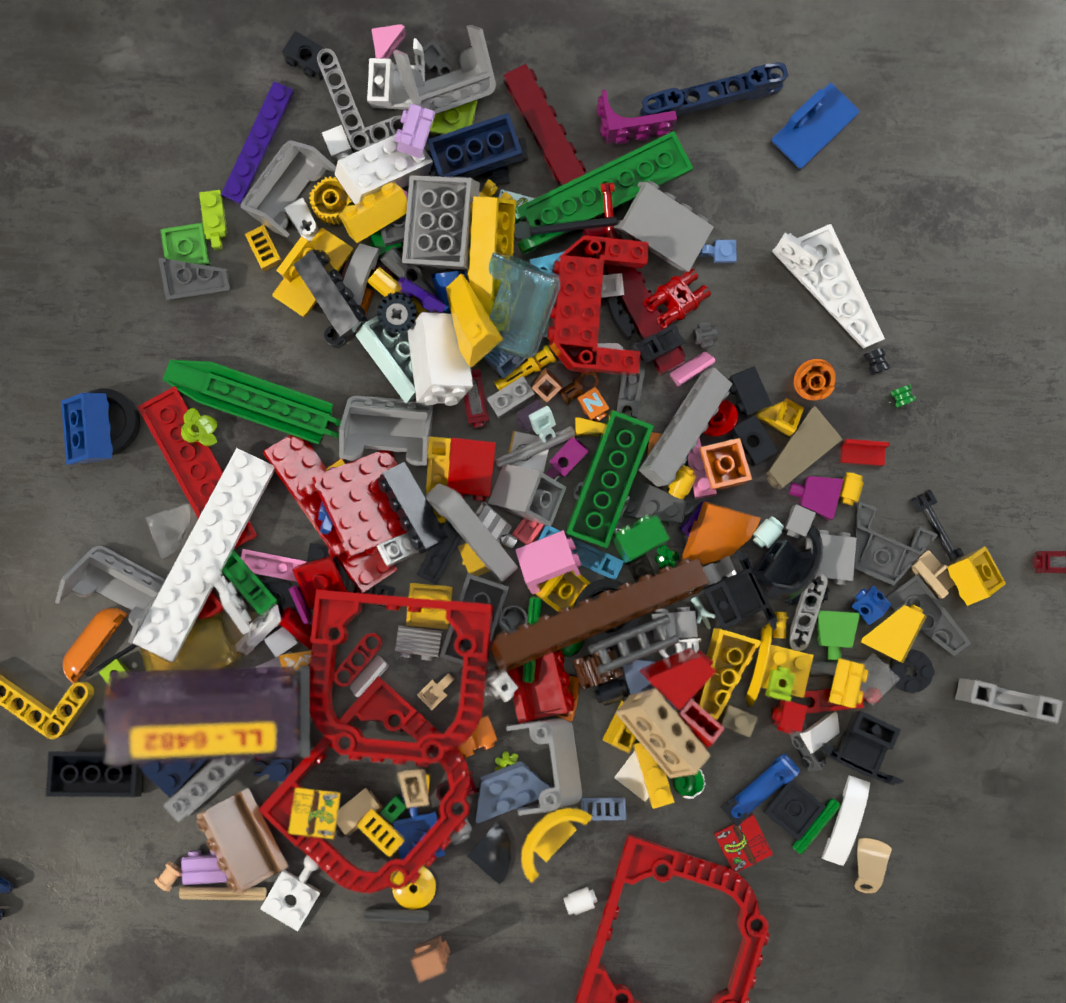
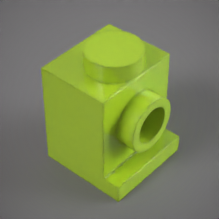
M779 666L777 670L771 669L765 693L766 696L791 701L795 675L790 674L791 669ZM781 679H784L786 681V685L781 688L779 686V681Z

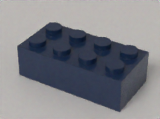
M509 113L427 140L438 177L471 178L523 160V152Z
M215 754L148 757L138 768L171 798Z

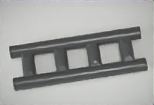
M664 615L589 645L590 653L598 652L603 663L597 666L598 673L600 675L679 643L678 637L676 635L669 637L665 628V624L670 623L669 616ZM656 628L661 641L650 645L645 633ZM637 636L642 649L631 653L626 640ZM618 644L622 657L611 661L606 648Z

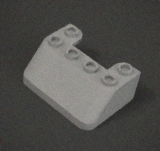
M369 396L350 397L347 400L339 428V459L357 460L363 455L364 449L375 451L389 450L406 452V460L413 466H427L433 405L417 403L416 400L405 403L403 399Z

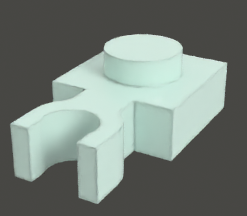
M548 405L528 415L533 430L537 435L539 434L543 443L546 442L545 437L548 434H551L553 438L556 437L555 432L551 428L556 423Z

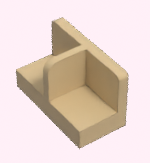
M929 550L917 558L910 567L915 574L919 575L937 599H943L949 594L948 590L955 585V582L950 578L949 572L946 570L948 566L946 564L942 565Z

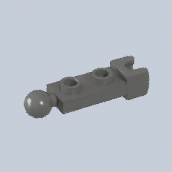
M641 341L632 342L629 350L639 351L636 344ZM640 359L638 374L634 376L622 375L616 411L622 413L624 408H629L631 410V417L637 419L646 368L644 360Z

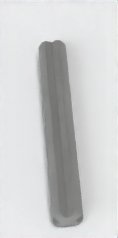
M569 426L555 433V438L552 435L545 437V443L541 439L497 458L495 462L499 469H502L503 463L509 465L517 463L567 441L571 437H575L574 428Z

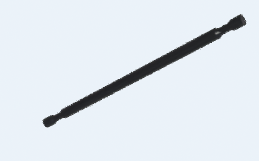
M133 643L129 647L117 653L110 659L95 667V669H93L92 671L87 672V677L91 676L94 672L99 671L103 667L107 666L115 659H118L119 657L134 649L138 645Z

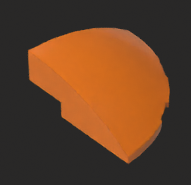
M704 501L698 520L693 522L681 561L690 558L691 561L699 559L701 564H709L731 556L748 542L758 527L761 518Z

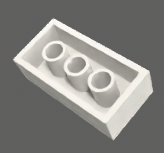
M394 135L338 160L334 175L356 205L365 196L378 192L388 183L395 182L402 188L409 185L410 175L428 176L433 164L432 159L425 149L421 158L397 151L398 142L394 141L396 137Z

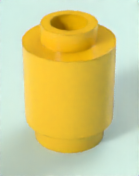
M685 465L682 468L680 467L675 474V480L669 484V494L679 499H684L689 494L696 480L695 470Z
M846 472L845 477L842 478L843 483L839 498L841 503L853 506V503L859 502L864 484L862 482L863 476Z

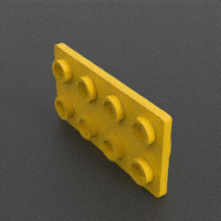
M320 228L311 242L301 236L276 270L284 279L272 296L304 318L317 301L294 267V264L311 250H322L330 257V263L333 268L340 271L354 251L353 247L324 228Z

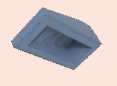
M624 796L581 798V810L587 813L588 803H592L591 820H626ZM596 803H601V815H597ZM605 803L610 804V814H606ZM614 803H618L619 814H615Z

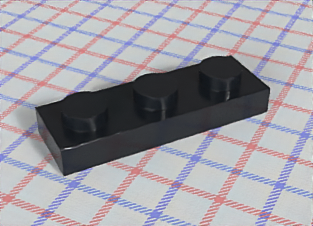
M447 518L442 528L448 538L428 551L417 572V575L434 584H437L461 539V535Z

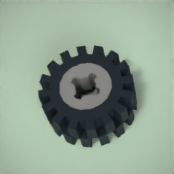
M389 293L378 304L377 318L380 325L386 331L389 330L394 334L398 332L399 334L402 331H408L409 327L414 325L416 307L412 299L404 293Z

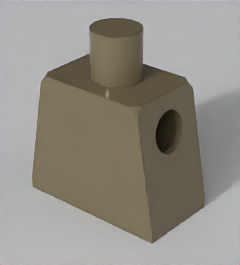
M726 704L719 719L716 721L725 728L751 737L758 717Z

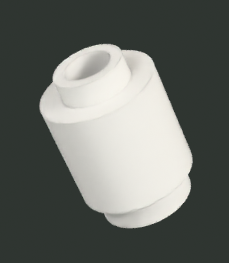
M588 887L571 892L567 897L563 898L569 915L574 913L578 915L595 908L594 903L598 902L594 890L589 891Z

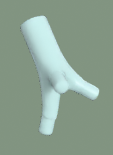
M698 596L692 598L691 602L697 612L696 623L700 624L701 620H703L707 629H711L708 617L716 618V615L704 608Z

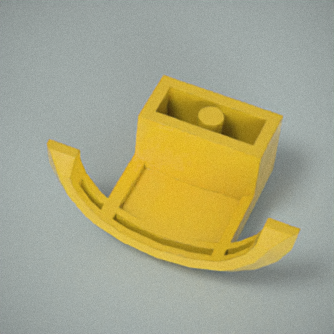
M769 623L761 628V643L751 684L745 695V700L749 707L754 705L760 687L767 689L771 669L777 670L778 666L791 669L790 674L795 675L791 695L804 698L814 655L771 645L772 628ZM784 679L779 681V686L782 688L786 685Z
M575 808L557 809L554 812L549 811L528 833L521 858L523 870L531 883L539 876L533 863L534 851L547 862L577 830L576 826L570 821H577L586 825L592 819L590 814Z

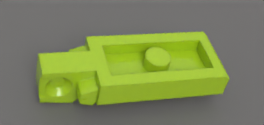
M221 190L199 192L204 234L207 240L211 239V245L214 250L223 249L221 238L226 237L227 233Z

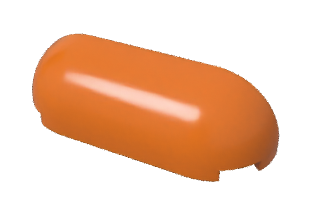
M118 608L101 610L92 618L67 651L63 659V671L68 680L73 684L77 683L128 616L126 612Z

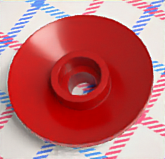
M727 400L721 401L718 406V412L707 423L708 428L704 434L721 436L730 432L736 426L738 412L731 402Z

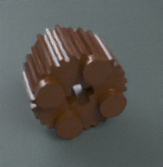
M611 647L606 648L610 660L617 659L615 650L612 651ZM598 652L593 653L594 658L590 654L574 660L575 665H573L582 690L590 688V685L593 687L624 675L621 667L600 675L597 671V666L603 663Z

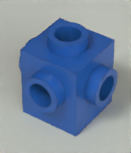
M873 585L868 590L865 588L860 590L855 595L856 601L852 605L856 613H860L859 616L870 625L886 613L891 603Z

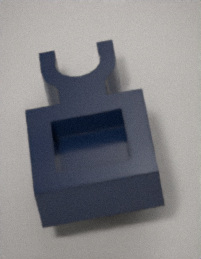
M271 758L270 764H266L264 761H255V765H261L263 771L261 773L255 772L254 776L269 774V781L284 782L293 772L294 759Z

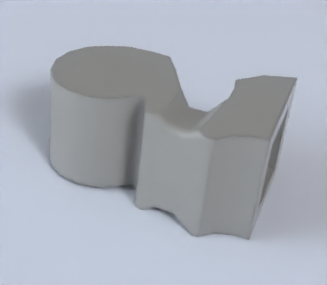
M729 556L703 567L709 580L706 586L722 580L723 577H731L737 574Z

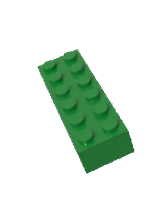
M614 410L610 411L565 530L567 534L608 548L654 425Z

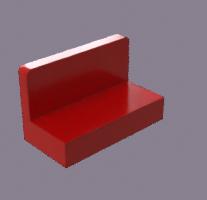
M846 439L841 442L840 463L885 466V451L889 447L890 442Z

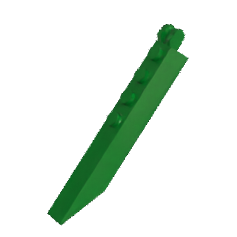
M170 360L162 380L173 387L176 386L177 390L200 404L316 444L320 443L324 434L339 439L338 432L326 429L329 422L340 427L342 421L331 417L332 403L214 362Z

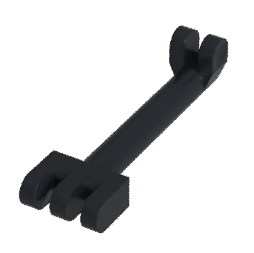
M929 489L925 492L929 500L923 494H920L918 498L921 504L918 503L915 497L910 501L917 513L924 510L952 562L964 556L961 548H954L932 508V505L938 502Z

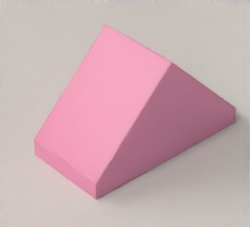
M403 25L372 29L376 59H389L393 51L406 36Z

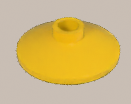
M425 867L420 871L422 876L414 884L418 888L416 892L410 891L411 883L402 889H392L396 901L401 906L407 909H420L428 905L433 899L436 891V882L433 874ZM400 871L394 877V882L397 884H401L404 879Z

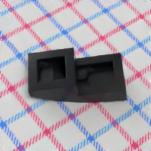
M672 324L657 334H653L637 343L636 347L647 364L683 345L685 341L676 325Z

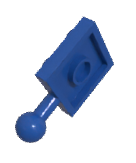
M402 791L401 797H402L403 801L405 802L404 795H403V791ZM417 806L408 807L410 817L393 821L394 829L404 837V842L399 847L402 860L406 858L438 821L436 811L419 815ZM440 848L435 856H445V849L442 850Z

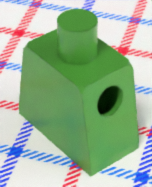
M819 610L815 622L817 644L819 646H828V659L838 660L841 658V647L852 648L860 613Z

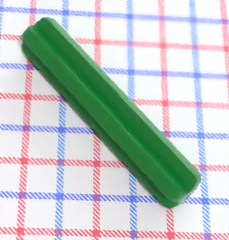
M831 798L827 802L824 810L801 839L793 844V849L799 854H803L841 807L840 803L835 799Z

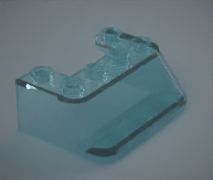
M492 253L488 267L489 273L492 277L502 281L490 319L503 338L493 349L522 358H532L538 351L560 289V281L557 276L515 256Z

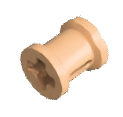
M167 862L166 869L160 877L154 879V882L164 891L170 892L173 883L178 877L182 876V869L172 862Z

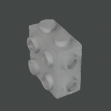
M819 530L823 543V558L819 570L823 571L828 580H833V584L846 585V581H853L857 538L850 537L851 533L837 532V535H829V531ZM810 537L806 538L805 551L813 553L812 541ZM819 576L813 580V582L822 581Z

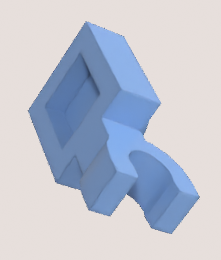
M715 240L713 242L714 246L704 245L699 253V257H714V263H735L737 261L736 240Z

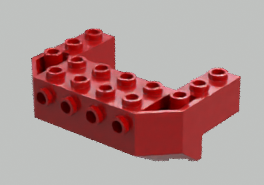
M584 235L554 261L553 274L555 276L554 283L551 286L553 302L549 310L551 326L548 328L547 337L549 347L568 370L581 373L599 372L631 376L639 373L640 351L600 348L597 345L604 265L643 268L647 265L649 242Z

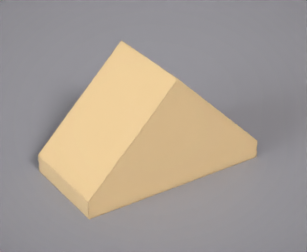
M419 769L398 772L406 807L429 805L426 771Z

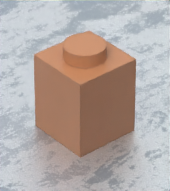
M545 368L531 382V388L547 403L562 389V383Z

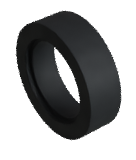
M99 388L87 392L105 393L107 401L115 402L121 407L125 416V425L121 434L114 440H111L113 446L112 454L119 453L128 448L136 439L140 428V417L134 403L128 397L112 389Z
M600 579L590 583L577 597L573 609L578 607V603L592 598L597 594L611 590L612 593L618 591L619 587L624 583L614 579ZM640 617L626 622L616 632H602L585 640L594 644L637 627Z

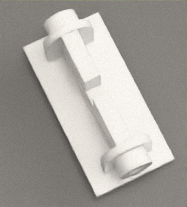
M784 233L775 250L811 272L821 257L818 253L819 251L807 244L802 248L800 246L801 240L791 233L789 235Z

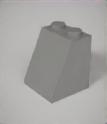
M503 463L488 504L501 511L551 527L566 487L541 471Z

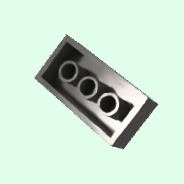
M467 573L458 602L491 604L494 606L491 645L509 587ZM450 624L440 657L463 665V656L459 655L454 648L458 635ZM469 639L462 642V650L467 652L472 648V642Z

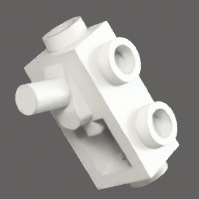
M488 668L486 672L485 695L493 696L496 700L501 698L504 702L510 700L514 695L513 692L518 688L507 675V672L501 673L500 670Z

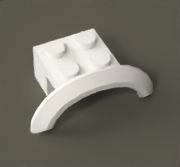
M414 38L415 65H411V68L418 70L425 82L423 47ZM369 58L367 101L372 108L409 109L410 104L413 103L402 85L397 65H394L391 59Z

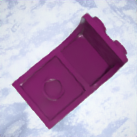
M606 89L601 90V96L598 97L597 113L598 117H602L600 130L602 137H606L607 144L616 142V144L620 145L634 139L645 141L652 136L660 138L674 131L677 121L676 111L625 118L616 114L610 107Z

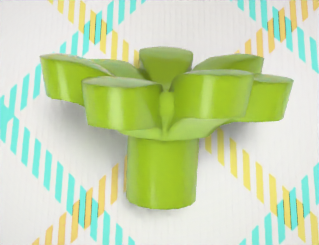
M503 751L502 758L496 757L494 760L498 764L494 771L505 768L507 764L513 765L518 763L516 761L519 758L518 754L513 753L509 756L508 751Z

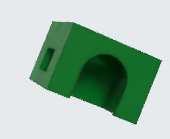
M397 794L380 813L392 823L404 811L406 803ZM392 804L397 807L394 811L390 809Z

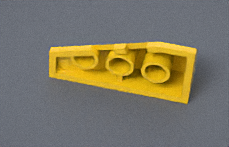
M460 274L446 287L459 350L468 366L472 368L503 338L464 275Z

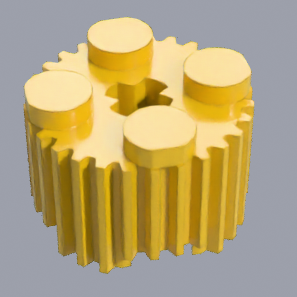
M329 176V179L325 177L324 180H321V183H317V186L314 185L315 189H312V192H310V204L321 222L325 224L328 222L329 225L331 223L339 225L342 222L339 214L344 212L347 207L355 204L336 177L332 178ZM335 198L336 201L330 204L332 199Z

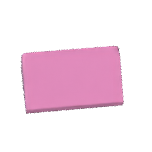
M702 352L672 371L670 376L677 387H680L715 363V358L707 352Z

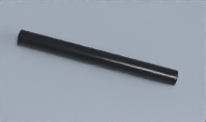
M616 217L535 226L530 227V234L534 236L617 225Z

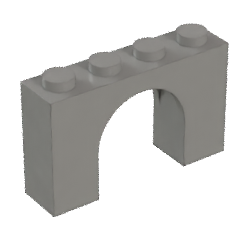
M959 678L955 697L956 700L1055 723L1059 721L1063 702Z

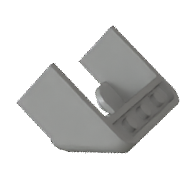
M473 25L467 26L472 47L461 52L459 56L461 69L425 82L423 81L422 74L418 70L411 68L408 54L399 50L393 51L402 85L413 104L432 110L437 114L488 96L494 92L496 81L482 28Z
M290 140L281 147L241 202V208L275 233L288 237L290 234L285 229L288 226L289 217L285 214L284 207L296 200L309 181L321 180L325 176L326 170L335 172L336 166L315 147Z
M95 546L61 578L55 603L60 604L70 593L79 597H89L96 591L131 610L128 620L133 628L128 642L133 644L134 638L166 580L106 547Z
M560 717L520 724H507V731L529 728L530 737L535 743H549L555 787L544 789L540 793L539 804L519 807L518 815L553 811L578 803L582 798V787L572 722Z

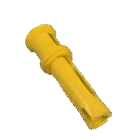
M545 345L544 349L534 356L530 355L527 358L528 361L518 366L506 378L503 379L501 377L494 381L498 390L500 391L522 376L525 378L534 371L539 373L541 368L551 362L555 363L556 359L548 346ZM523 371L522 373H520V374L517 375L516 377L512 378L513 376H515V375L518 374L519 372Z

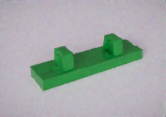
M233 549L222 571L258 614L263 617L279 602ZM259 587V590L254 595H250L255 589Z

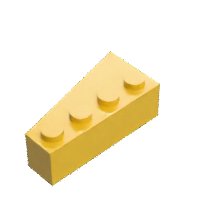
M716 628L713 629L706 654L714 662L712 667L716 672L696 692L694 701L715 720H718L731 697L736 684L738 685L744 669L749 665L756 648L759 647L761 641Z

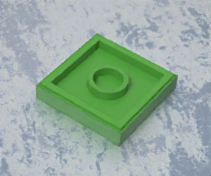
M203 223L160 229L165 259L210 266Z

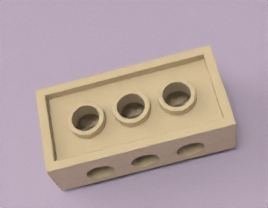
M656 688L631 694L616 711V714L669 778L696 774L710 757L703 743L698 741L690 727L684 724L676 710L670 707L663 694L657 691Z

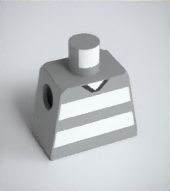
M483 501L475 513L500 545L503 544L512 549L517 542V538L509 533L512 525L488 503Z

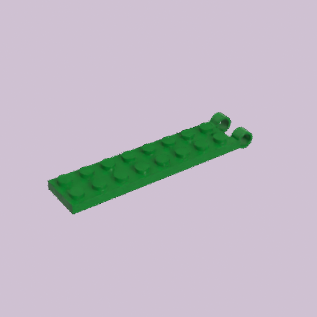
M673 131L517 207L515 224L526 218L530 227L596 219L604 215L601 183H614L615 191L612 192L614 210L635 199L640 190L637 186L639 182H647L649 180L661 187L692 172L694 168L676 133ZM539 220L541 224L535 225V221ZM569 231L530 236L520 241L517 245L524 255Z

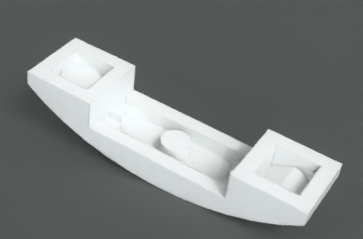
M848 776L842 794L844 798L831 838L828 837L822 859L844 866L862 821L870 782Z

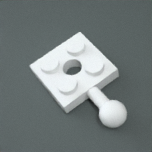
M210 566L206 568L203 573L205 581L214 584L220 594L223 607L241 633L244 635L250 632L249 622L251 618L246 610L248 606L244 598L237 596L238 592L232 582L228 583L218 567Z
M308 855L304 859L305 868L299 878L285 869L282 870L260 908L296 931H299L321 893L319 889L307 883L312 871L320 868ZM287 895L295 896L296 904L293 906L288 905L285 897Z

